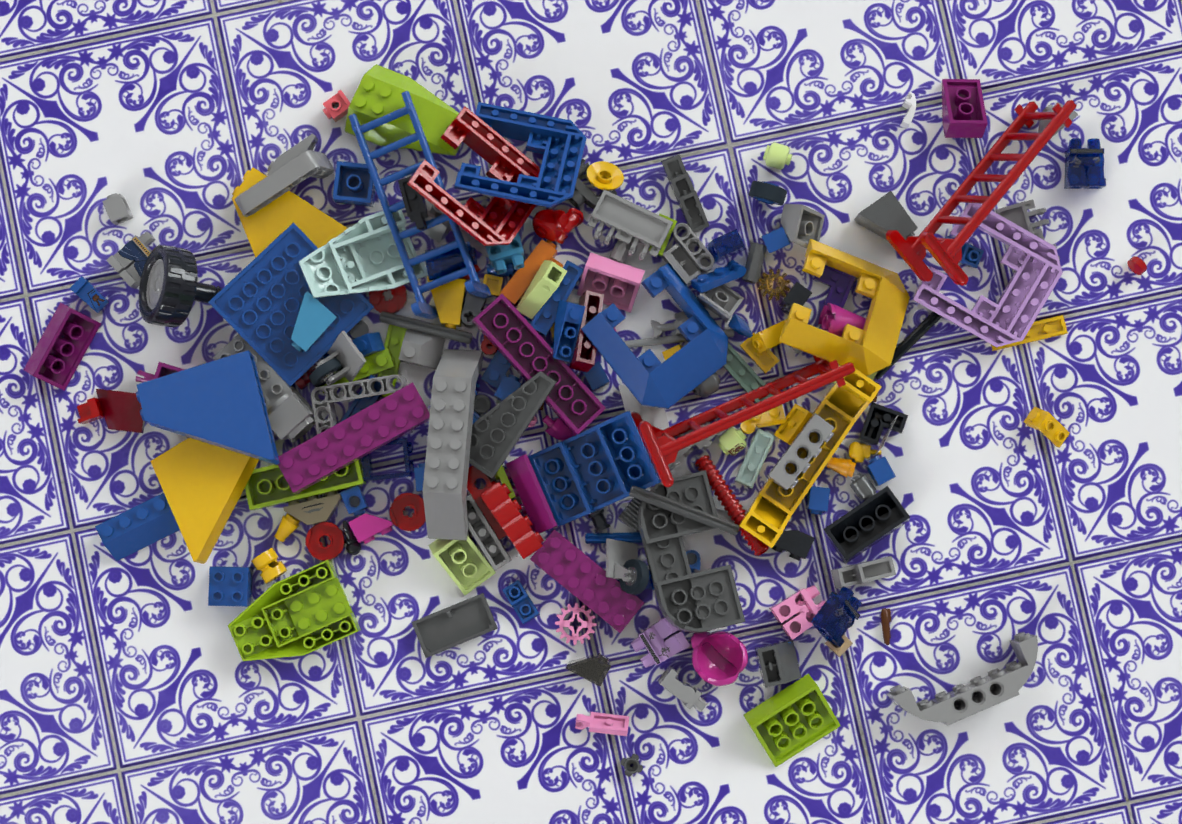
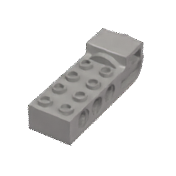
M238 334L213 357L214 361L249 350L255 359L271 428L281 440L289 439L291 442H295L315 425L313 408L293 385L289 386Z

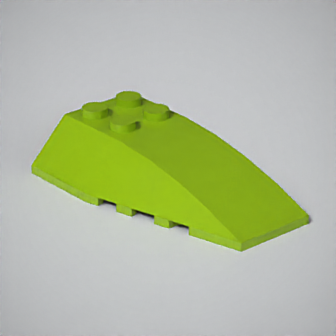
M377 64L364 74L348 107L345 126L346 133L355 136L348 116L356 114L360 126L405 107L406 105L401 93L409 91L431 153L456 156L461 144L455 150L440 137L459 112L408 76ZM406 114L363 134L366 141L379 146H386L416 132L409 114ZM419 140L399 148L422 151Z

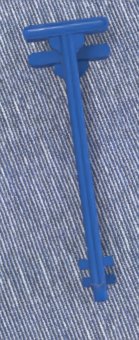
M409 91L401 93L406 105L403 108L361 126L356 114L348 117L415 295L416 303L411 304V309L414 315L432 320L439 316L436 307L426 303L422 294L468 274L470 280L464 283L468 293L486 298L491 296V292L486 284L480 283L459 225L445 214L426 221L427 228L429 229L449 220L456 240L409 259L403 239L422 231L414 226L399 232L393 213L405 208L404 201L389 205L383 186L413 174L423 161L381 179L373 162V159L419 140L426 161L437 169ZM409 114L416 133L375 151H369L363 133ZM438 174L434 182L445 190L440 174ZM459 247L466 267L421 286L419 285L412 266Z

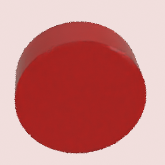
M1133 256L1127 262L1129 268L1137 275H1142L1147 270L1145 262L1137 256Z

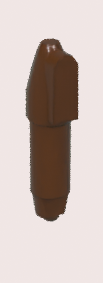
M883 608L881 611L884 643L889 645L891 638L889 623L892 622L890 609Z

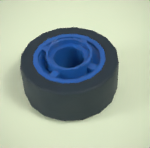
M752 181L749 191L750 197L771 205H783L787 190L764 181Z

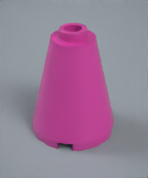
M827 303L828 306L824 305L818 324L822 325V330L840 337L846 324L863 330L866 318L832 303Z

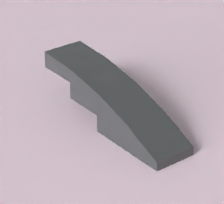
M680 154L661 161L688 226L694 233L709 227L699 197L685 170Z

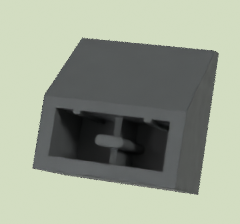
M793 640L755 648L765 688L802 678Z

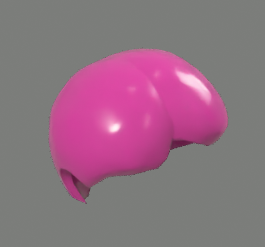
M725 631L694 633L691 637V646L693 648L692 663L699 677L714 686H726L734 683L739 673L745 669L748 663V653L744 644L737 637Z

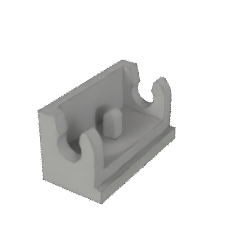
M675 244L662 254L664 261L672 266L686 285L702 274L679 244Z

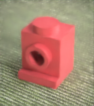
M339 90L336 95L323 103L325 107L323 112L328 119L333 118L337 122L347 115L350 102L344 93ZM338 103L339 107L334 109L333 106Z

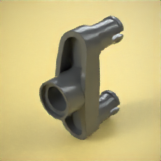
M582 159L574 195L568 200L576 208L585 203L594 210L601 194L595 195L579 179L590 166L588 163L585 164L586 161ZM607 190V191H609V192H611V193L617 195V192H616L615 190H612V191H611V190Z

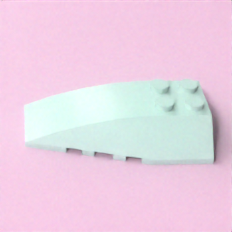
M402 210L394 212L393 215L399 232L406 230V219ZM384 211L362 218L358 223L349 227L343 233L328 241L327 244L299 261L313 298L388 290L410 283ZM410 237L403 239L409 259L416 257L417 254ZM424 262L412 266L417 280L429 276Z

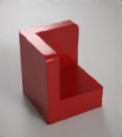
M98 398L88 399L87 403L77 406L80 419L77 420L80 424L104 418Z

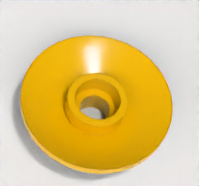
M594 162L586 171L588 181L593 186L602 190H615L622 185L624 180L622 171L616 165L609 162Z

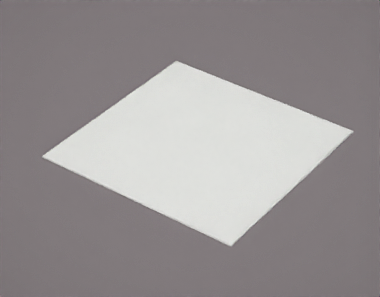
M896 418L891 422L890 428L887 429L876 454L884 446Z

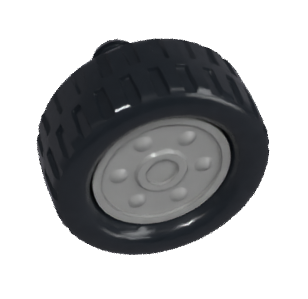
M159 245L149 254L142 271L139 285L140 314L147 323L172 328L178 327L188 317L194 301L208 303L222 289L219 286L215 287L214 285L197 282V263L194 255L189 250Z

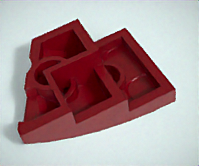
M96 389L108 429L136 433L144 432L145 421L142 420L140 415L142 407L141 403L137 400L136 393Z

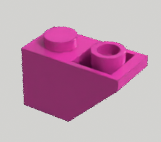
M367 513L348 522L358 543L364 542L365 544L375 540L374 536L379 533L382 535L392 531L391 527L394 526L390 520Z

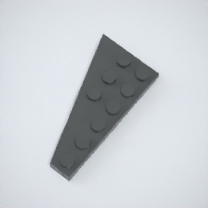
M540 371L472 424L469 463L493 479L557 381Z

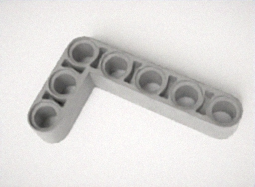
M308 150L237 196L235 202L244 217H248L307 178L323 179L331 175L335 170L325 153Z
M389 375L315 388L311 393V401L317 435L324 432L327 428L329 429L338 424L334 402L394 393L407 386L406 378L402 375ZM395 378L400 380V387L397 389L393 386ZM376 381H379L382 385L379 392L374 389ZM358 384H360L363 388V391L360 395L357 394L355 391V388ZM339 387L344 390L342 398L337 395ZM321 390L325 393L323 401L318 397ZM324 409L329 414L326 420L321 415Z

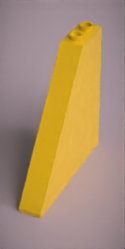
M254 167L244 174V181L232 193V201L255 258L293 222L317 248H321L328 241L348 229L291 191H287L256 213L244 217L235 202V198L267 177Z
M187 438L150 462L193 561L204 564L207 562L259 459Z

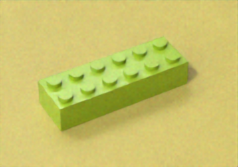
M360 458L295 494L292 492L279 466L274 464L254 469L245 486L249 510H258L328 492L365 485L366 480Z

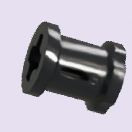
M604 509L588 515V518H591L595 527V533L611 527L603 514Z

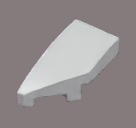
M912 92L908 93L902 105L908 109L900 124L905 129L911 124L916 110V98Z

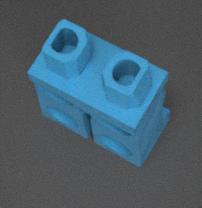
M519 232L509 245L485 246L491 267L495 269L497 275L507 272L505 264L513 263L516 270L524 268L525 256Z

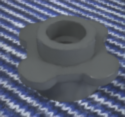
M632 754L631 757L627 759L622 758L621 765L625 768L624 773L628 777L643 770V766L638 761L639 756L637 754Z

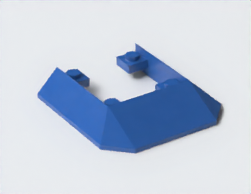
M478 102L475 114L502 137L527 142L526 151L544 154L539 176L533 177L519 174L517 183L480 176L481 166L462 162L454 189L550 208L572 198L587 139L571 120Z
M668 263L660 267L641 283L652 298L666 290L689 318L677 328L688 344L666 361L661 363L651 349L638 358L633 354L614 330V327L625 320V317L614 303L598 313L581 328L641 405L669 409L726 364L729 339Z

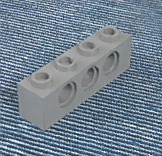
M816 413L813 414L767 477L784 490L793 489L799 481L797 479L798 475L801 472L804 474L811 464L808 463L812 457L816 458L822 451V448H820L824 441L827 443L834 435L831 432L834 427ZM811 432L818 435L817 443H812L809 440ZM799 448H804L807 452V456L804 459L799 458L797 455ZM788 463L795 466L793 474H788L785 470Z
M468 495L466 497L468 529L493 569L497 570L512 561L472 495Z

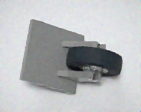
M342 331L329 349V356L317 363L316 369L311 373L309 379L315 387L325 384L332 385L343 377L352 382L366 360L354 345L352 339L345 331Z
M608 538L606 539V577L618 579L622 590L632 595L642 593L647 587L649 581L648 566L645 562L638 560V544Z

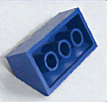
M164 493L95 526L104 546L116 561L180 530Z

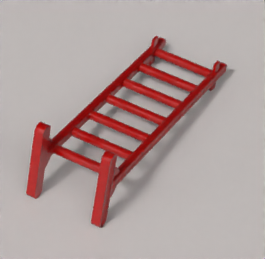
M1068 100L1063 107L1056 103L1052 108L1054 112H1035L1038 109L1035 102H1029L1024 109L1018 104L1014 109L1018 114L1016 119L919 236H908L905 240L897 230L887 231L886 239L921 281L929 282L933 278V273L922 261L926 256L927 249L956 285L964 286L968 283V276L958 265L962 260V246L1061 125L1064 124L1068 128L1073 123L1069 118L1077 106L1073 100ZM1033 120H1051L1041 133H1018L1024 125L1031 128L1034 124ZM1035 140L1024 154L1001 153L1011 141ZM994 161H1018L1007 175L984 174ZM977 182H1000L990 196L967 195ZM959 203L982 204L972 217L949 216ZM943 223L965 225L954 239L936 238L934 236Z
M813 355L815 363L664 430L651 426L647 421H643L637 412H631V415L661 483L665 487H671L674 479L668 465L675 462L679 450L836 381L838 387L846 385L843 377L855 372L854 365L848 362L839 366L837 360L829 362ZM820 373V375L817 376V377H814V378H812V379H810V380L807 379V378H809V377H811V376H814V375ZM796 383L799 384V385H796V386H794V387H792V388H790V389H787V390H785V391H783V392L780 391V390H782V389H784V388H787V387H789V386H791V385H793V384H796ZM769 394L773 395L772 397H769V398H767V399H765V400H763V401H760V402H758V403H756V404L754 403V402H755V399H757V398L760 400V399L766 397V396L769 395ZM744 406L747 407V408L742 409V410H740V411H738V412H736V413H733V414H731V415H727L728 413L733 412V411H735V410H737V409H739V408H742V407H744ZM717 418H720V420H718V421H715V422H713V423H711V424H709V425H706V426H704V427H701V425H703V424H706V423H708V422H710V421H712V420H715V419H717ZM690 430H693V432H691V433H688V434H686V435H684V436H682V437H679V438H677V439H674V437H676V436H679V435H681V434H683V433H685V432H688V431H690Z

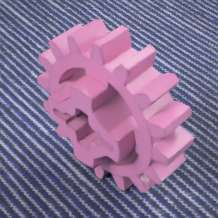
M575 603L574 607L568 604L567 610L561 608L563 614H557L556 616L560 621L555 622L560 627L556 629V632H562L560 638L566 637V643L573 640L574 645H576L577 640L584 644L585 637L590 640L589 633H595L592 626H597V623L592 622L596 618L595 615L590 616L592 610L588 609L586 611L585 604L580 608L578 603ZM573 611V616L569 620H563L566 614ZM580 612L584 613L587 616L588 621L583 620L579 616ZM575 615H577L578 622H581V625L576 629V633L574 626L570 625V622L574 621ZM563 627H568L572 631V636L567 634ZM582 628H588L583 635L579 636V631Z

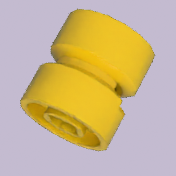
M273 548L266 550L251 561L256 570H261L260 576L266 584L287 571L282 561L277 560L279 556Z

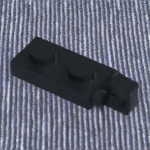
M410 177L398 180L407 216L411 222H415L417 229L420 231L428 229L425 220L428 217V210L424 197L407 184Z

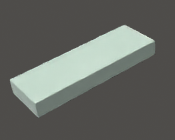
M759 428L757 429L734 481L751 489L753 488L776 436Z

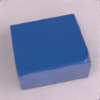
M734 314L728 327L740 335L751 338L753 335L747 322L737 314Z

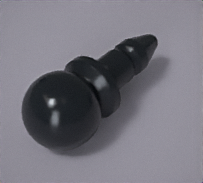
M343 521V531H345L344 534L347 538L344 541L347 544L346 551L350 555H357L361 551V544L353 536L350 525Z

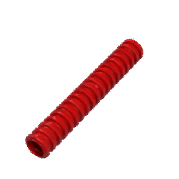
M709 455L700 457L694 465L699 467V472L706 470L711 490L715 491L714 495L718 496V501H721V505L725 506L724 510L728 511L727 514L731 516V520L735 521V524L740 525L746 515V510L742 509V504L739 505L740 501L735 499L736 495L732 494L733 491L731 489L729 490L730 486L725 484L726 480H723V476L719 475L720 472L716 470L713 461L709 460ZM739 528L741 535L745 536L744 540L748 541V546H751V550L755 551V556H760L769 549V546L743 528Z

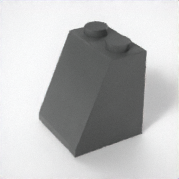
M892 191L865 208L854 219L856 223L887 240L886 233L888 230H897L906 240L908 236H915L914 232L918 229Z

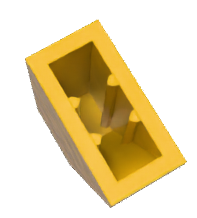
M429 275L427 280L431 282L442 276ZM456 279L431 290L440 322L445 327L453 329L461 327V314L466 293L464 283L467 282L465 279Z

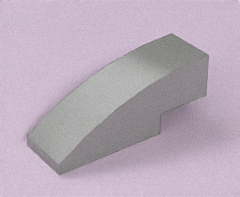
M892 556L831 570L835 589L896 575Z

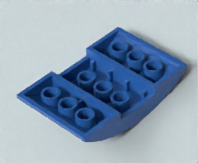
M630 411L624 412L578 435L528 456L558 527L629 497L632 486L647 489L660 483Z

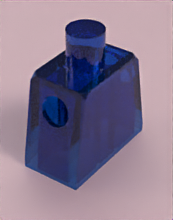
M737 229L712 240L706 246L714 258V264L747 249Z

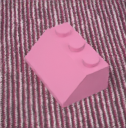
M590 253L577 295L582 296L586 290L604 294V304L610 306L614 303L618 309L631 313L645 271Z

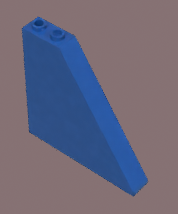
M249 350L137 384L138 391L136 392V397L142 407L140 415L142 420L151 426L275 465L280 464L255 359Z

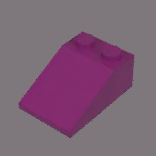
M942 79V124L945 138L983 137L988 123L980 79Z

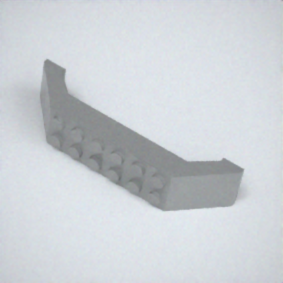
M445 349L433 376L423 481V500L429 539L467 541L469 521L467 517L466 492L475 389L483 362V351Z

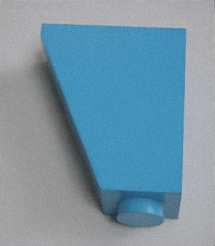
M308 291L304 294L291 336V340L294 341L291 345L299 352L302 349L306 352L336 319V316L316 298H313L312 294Z

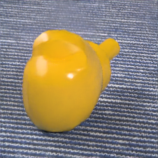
M852 442L849 445L848 453L849 457L854 459L856 463H862L865 458H870V454H876L877 450L870 449V445Z

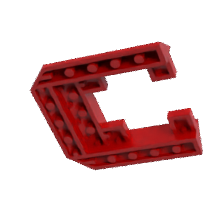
M466 106L463 107L440 137L455 150L461 142L465 143L492 165L486 173L489 178L517 183L519 174L533 177L539 176L540 168ZM426 160L420 164L407 182L410 187L484 246L509 245L536 206L535 204L492 196L485 208L472 197L462 205L434 182L440 171Z

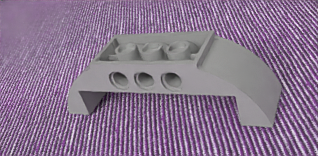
M1021 632L1014 635L1015 639L1010 640L1018 663L1013 661L1006 664V668L1002 670L998 668L988 672V676L983 678L981 676L975 677L970 680L971 683L965 686L963 684L952 687L953 691L948 693L945 691L934 695L935 698L930 701L924 699L916 703L911 689L905 686L901 687V685L890 688L891 692L886 693V695L897 706L916 717L950 725L1020 695L1018 691L1027 682L1036 663L1038 652L1037 635ZM993 684V690L990 692V687ZM976 692L975 698L972 699V694ZM958 699V704L954 707V702Z

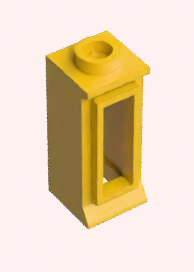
M787 319L751 337L753 346L758 350L759 354L782 344L779 342Z

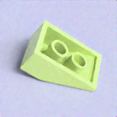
M469 534L467 535V541L436 539L428 545L434 557L464 595L496 573Z

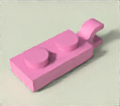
M591 712L590 716L577 714L575 728L582 730L589 727V732L627 736L629 716Z

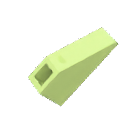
M544 260L516 309L526 317L533 319L559 287L567 270L553 261Z

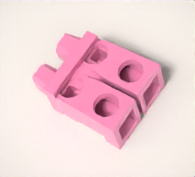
M815 585L806 589L801 588L788 598L769 608L778 623H782L780 626L790 640L795 639L823 619V615L830 610L825 600L817 605L813 602L812 599L820 594Z

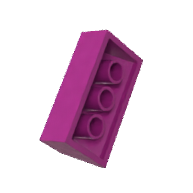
M60 302L28 360L24 371L65 391L101 323Z
M522 455L506 463L507 468L504 470L508 479H512L515 484L512 487L516 497L520 496L521 510L523 515L527 514L533 525L530 527L533 532L538 531L540 534L558 526L528 455Z

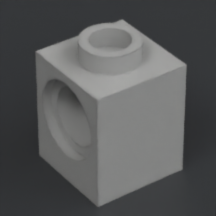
M111 194L106 197V200L102 201L113 224L118 225L133 218L125 197L121 194Z

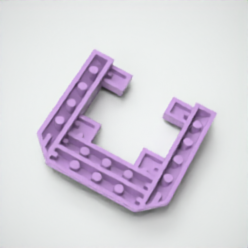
M968 203L959 217H972L981 207V204ZM991 211L979 225L978 229L1009 246L1000 262L1015 270L998 302L995 303L980 295L972 310H969L939 293L948 276L933 267L929 268L933 273L932 280L929 282L922 281L912 300L989 344L1000 347L1024 340L1063 272L1054 245ZM955 224L950 234L956 237L965 225Z

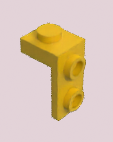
M1034 407L1023 421L1027 426L1039 430L1058 448L1061 447L1070 434L1049 412Z

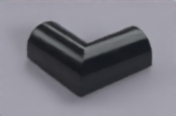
M871 402L859 439L866 443L877 445L883 427L889 429L891 422L895 418L896 420L891 430L901 434L908 415Z

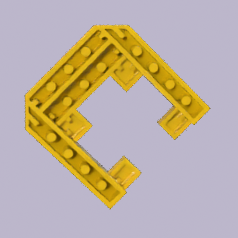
M810 239L802 271L820 278L825 265L857 277L858 282L855 292L872 299L865 325L862 330L846 324L840 337L809 325L808 321L812 309L793 303L787 322L783 326L779 342L829 362L837 360L839 366L850 362L854 365L855 369L866 376L890 366L910 299L898 273Z

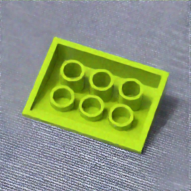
M809 673L743 715L775 767L841 726L818 685Z

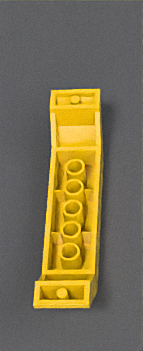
M855 369L854 373L843 377L846 385L838 387L835 382L812 413V416L816 413L832 425L834 429L831 432L834 435L827 443L825 441L820 446L822 451L816 458L812 457L808 462L811 464L804 474L801 472L798 475L797 479L799 481L795 487L784 490L768 478L739 525L770 548H773L791 516L856 420L873 401L882 387L857 369ZM811 432L809 440L812 443H817L818 435ZM799 448L797 455L799 458L804 459L807 456V452L804 448ZM788 463L785 467L786 472L793 474L795 466Z

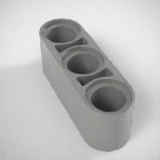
M677 224L673 230V238L676 243L681 246L701 272L710 271L714 265V258L687 224ZM678 229H684L687 235L685 237H679L676 231ZM694 243L698 246L699 250L691 252L688 246ZM703 258L708 259L710 266L703 267L700 264V260Z

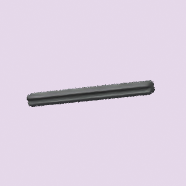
M632 486L629 495L636 499L732 535H737L740 526L637 486Z

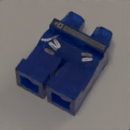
M1080 138L1069 140L1068 150L1065 151L1064 189H1102L1106 186V178H1104V148H1101L1099 139H1088L1087 148H1082Z
M844 586L838 594L833 591L831 592L830 598L811 621L826 641L838 647H841L844 643L842 636L846 630L854 624L855 619L858 620L861 616L857 610L862 603L856 597H853L854 593L852 590Z

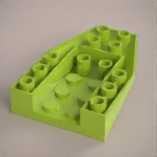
M331 560L321 562L274 583L228 625L243 661L303 656L361 630Z

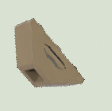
M337 491L325 493L326 497L318 498V495L312 496L302 503L299 500L288 502V506L283 508L285 512L306 525H314L330 520L342 501V496L337 494Z

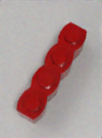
M498 482L480 494V496L519 554L525 559L543 547L542 542L544 540L538 531L533 532L530 527L533 524L528 516H522L519 511L522 507L517 500H511L508 495L511 491L506 484L501 485Z

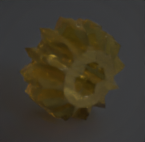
M769 269V275L764 272L762 274L764 279H759V283L763 285L759 286L758 290H765L761 296L765 297L766 294H769V301L772 300L773 296L776 301L780 300V296L785 298L786 293L784 291L790 290V287L786 286L790 283V280H784L787 276L786 273L782 276L779 275L780 269H777L776 274H774L773 269ZM776 281V285H779V287L772 289L770 283Z

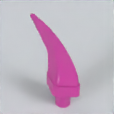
M546 415L542 419L548 426L545 431L555 439L564 441L575 436L559 418L552 420Z

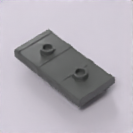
M484 593L411 622L425 658L498 629Z

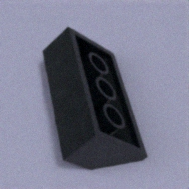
M886 486L824 528V531L844 563L847 564L909 522L910 516L890 488Z

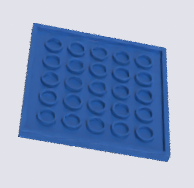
M294 222L208 302L289 386L293 385L331 348L342 331L348 333L374 308L361 293L318 297L316 299L336 316V319L306 352L303 349L299 352L291 345L294 342L291 340V336L304 294L307 291L312 294L299 261L318 249Z

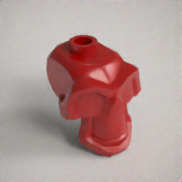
M570 208L567 213L562 210H541L533 218V230L540 238L563 244L568 234L584 221V215L575 208Z

